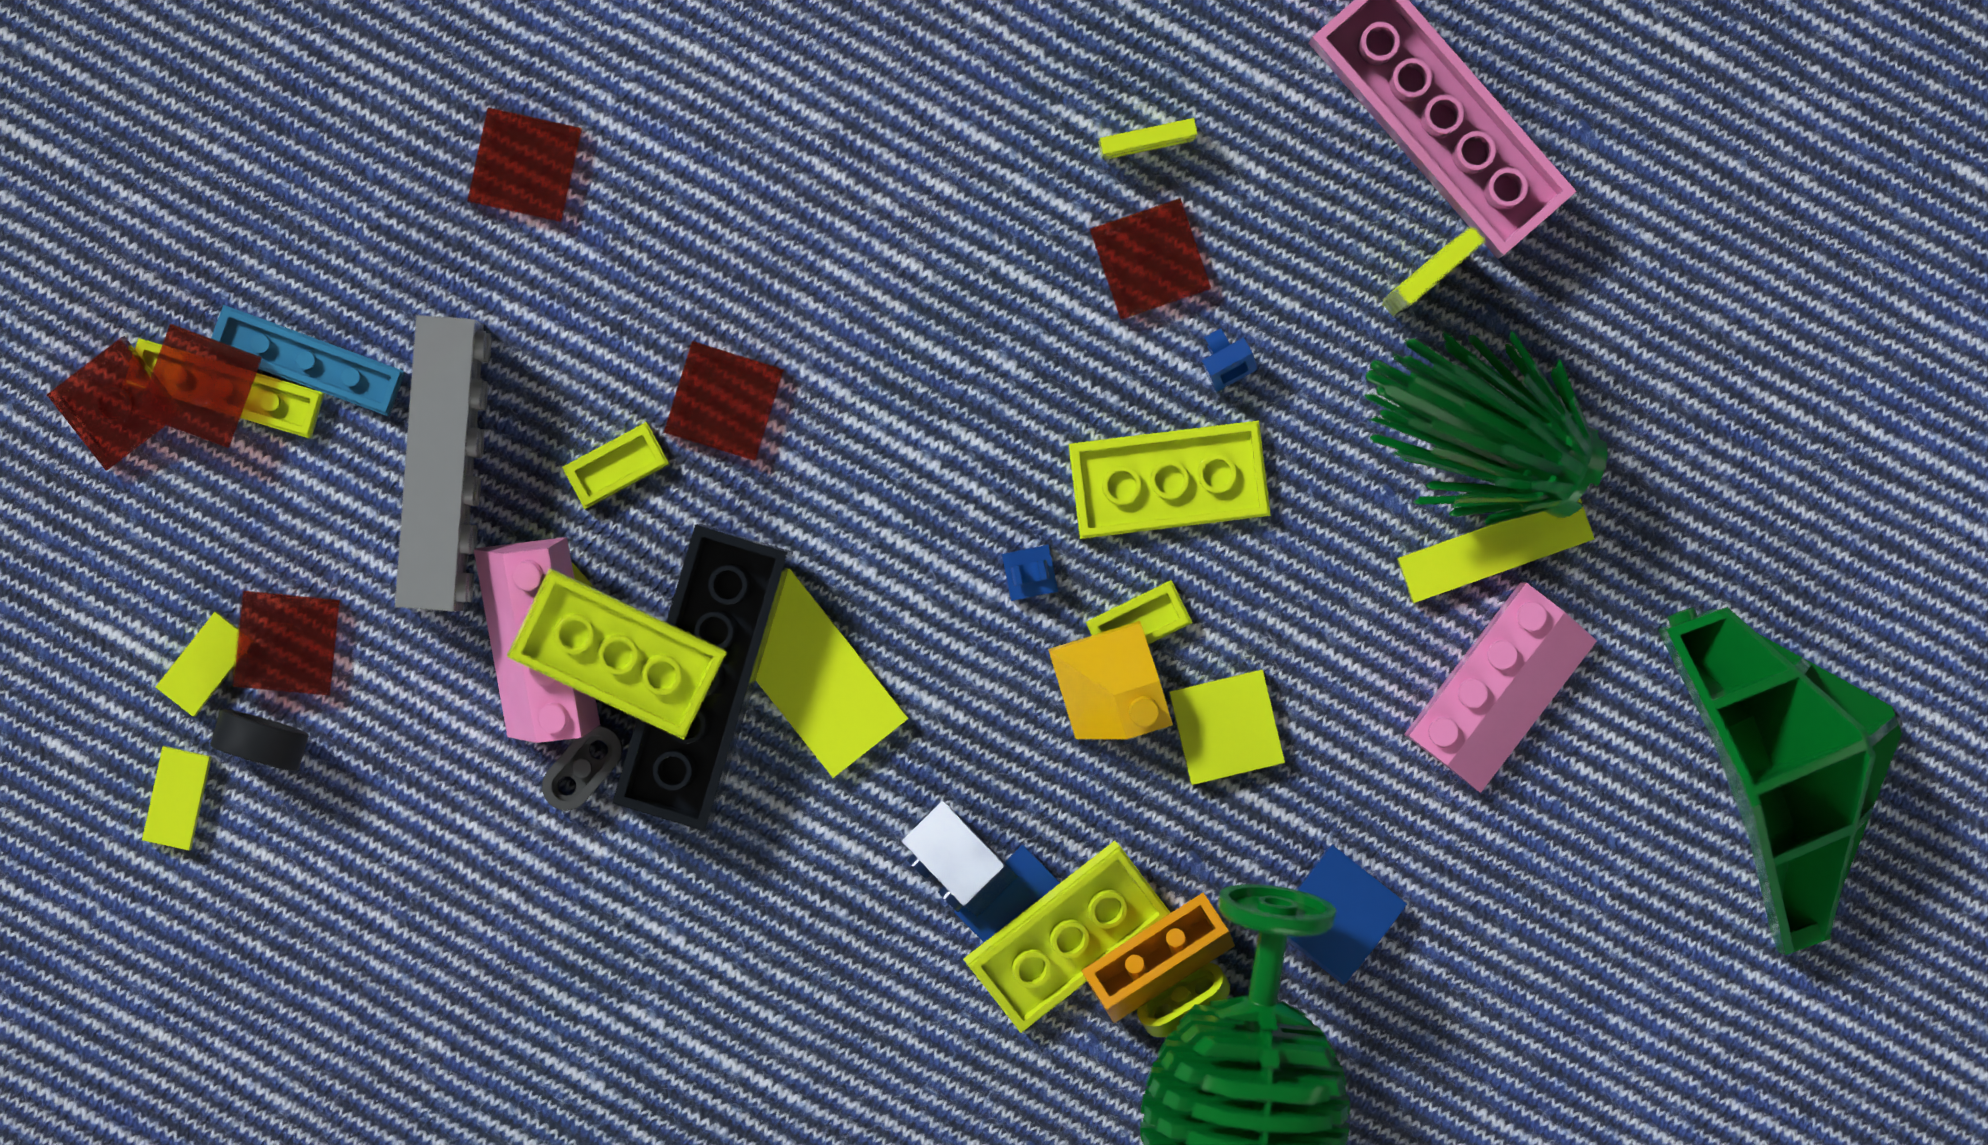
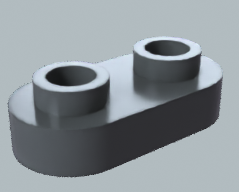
M598 726L584 737L576 738L546 772L543 778L542 792L546 801L554 808L564 811L576 809L584 804L622 758L623 745L618 734L611 728ZM596 740L605 742L608 747V753L602 759L595 758L590 752L591 744ZM563 777H571L575 780L576 790L573 794L566 795L560 791L559 782Z

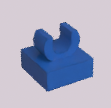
M1221 328L1204 337L1211 356L1203 359L1202 363L1206 375L1216 392L1258 370L1253 352L1244 337L1230 345Z
M1049 544L1002 554L1011 601L1058 592Z

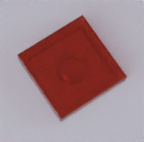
M488 108L467 201L473 204L562 223L583 129Z
M1181 198L1089 229L1120 321L1211 290Z
M170 324L137 416L229 448L262 357Z
M125 336L118 339L47 394L106 471L184 413Z
M692 341L664 433L756 461L784 369Z
M242 590L232 686L330 696L340 600Z

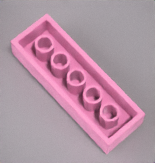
M1354 0L1310 39V46L1471 229L1475 228L1485 240L1483 243L1497 259L1504 256L1577 192L1409 0Z

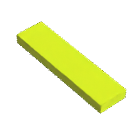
M141 338L137 340L125 384L309 439L312 438L325 394Z
M1582 507L1578 512L1565 518H1557L1546 512H1541L1489 525L1398 557L1397 561L1412 603H1416L1592 541L1595 538L1584 507Z

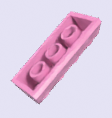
M567 537L474 549L507 737L534 743L584 737L600 725L596 698L507 657L549 568L574 579Z
M1519 583L1404 735L1481 793L1597 640L1566 612L1531 585Z

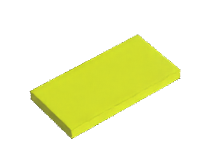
M1475 228L1465 230L1383 299V306L1393 316L1411 305L1485 241Z
M1259 420L1068 444L1080 539L1271 516Z
M549 568L507 657L679 738L685 739L726 655V651Z
M789 568L756 681L834 778L909 718Z
M1114 840L963 958V960L1019 1032L1022 1033L1087 982L1081 970L1171 912L1120 845Z

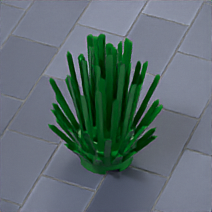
M1443 330V339L1448 342L1444 344L1447 351L1470 369L1466 370L1458 364L1451 363L1417 339H1405L1406 347L1431 362L1433 369L1411 356L1404 358L1396 353H1393L1394 362L1410 371V375L1380 360H1374L1371 363L1370 368L1372 370L1366 373V380L1376 385L1377 394L1386 399L1373 393L1365 394L1364 397L1387 410H1380L1383 418L1374 416L1369 421L1435 446L1432 450H1428L1382 435H1371L1370 439L1373 442L1397 449L1393 455L1402 458L1406 462L1426 465L1494 483V485L1432 481L1426 483L1428 489L1466 492L1467 494H1458L1457 496H1423L1417 498L1413 503L1419 505L1454 504L1451 508L1455 509L1449 513L1452 517L1499 512L1490 514L1484 521L1486 523L1485 526L1541 512H1546L1557 518L1571 516L1584 506L1577 501L1584 494L1589 484L1591 483L1598 487L1606 467L1607 442L1599 439L1598 430L1588 426L1560 359L1557 362L1556 369L1552 368L1551 378L1564 404L1512 330L1510 332V340L1519 354L1509 344H1505L1507 355L1524 375L1525 378L1522 382L1526 387L1477 336L1469 335V342L1500 374ZM1498 390H1500L1502 393H1504V394H1505L1506 396H1508L1510 399H1508L1507 397H1505V396H1504L1503 394H1501Z

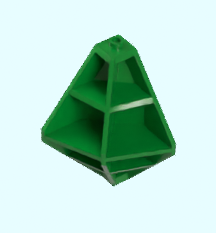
M1691 607L1667 616L1670 625L1658 630L1714 742L1750 840L1770 932L1777 951L1788 955L1831 939L1830 935L1843 885L1902 735L1893 707L1756 633L1728 607L1711 609L1697 614L1695 608Z

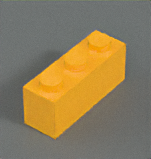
M1203 892L1081 971L1112 1022L1116 1023L1230 950L1235 944L1229 930Z

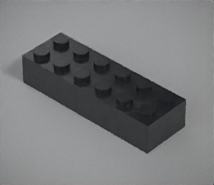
M695 524L666 623L724 649L726 655L685 739L637 718L612 802L613 804L702 831L712 827L794 552L703 524Z

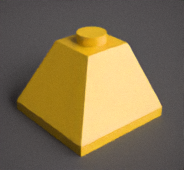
M1140 621L1048 649L1075 739H1130L1173 725Z

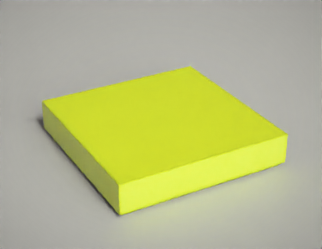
M1263 669L1169 691L1191 785L1285 763Z

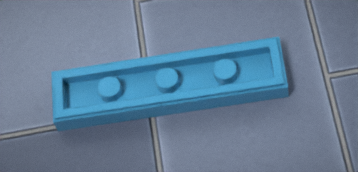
M226 305L222 307L207 348L209 351L386 416H390L406 373L403 370Z

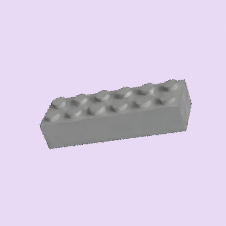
M416 315L395 607L463 611L464 602H472L474 574L466 573L467 554H474V549L477 546V525H470L471 506H479L481 493V478L473 476L474 458H482L484 450V429L477 428L478 410H486L488 398V382L480 379L481 362L490 361L492 340L491 333L484 331V324L475 319Z

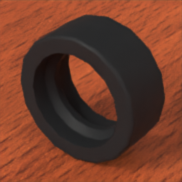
M223 709L219 712L210 746L226 754L255 763L297 771L300 768L309 734L300 729L266 718Z

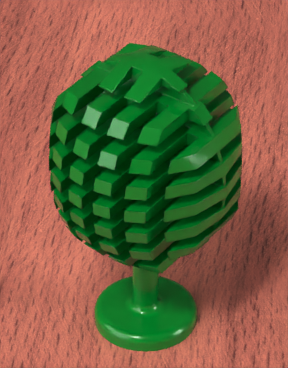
M1258 884L1226 887L1219 893L1218 908L1220 913L1226 919L1239 926L1258 931L1249 995L1210 1001L1211 1006L1195 1004L1179 1021L1180 1024L1177 1026V1031L1174 1030L1167 1036L1158 1052V1059L1153 1063L1146 1080V1086L1150 1087L1145 1090V1094L1142 1097L1141 1114H1144L1143 1122H1140L1141 1142H1143V1145H1346L1349 1135V1123L1346 1121L1348 1120V1115H1350V1100L1345 1086H1347L1343 1067L1336 1058V1051L1324 1032L1317 1025H1314L1310 1019L1305 1017L1307 1015L1303 1010L1278 999L1287 937L1314 936L1327 932L1334 925L1336 908L1330 902L1318 896L1290 888Z

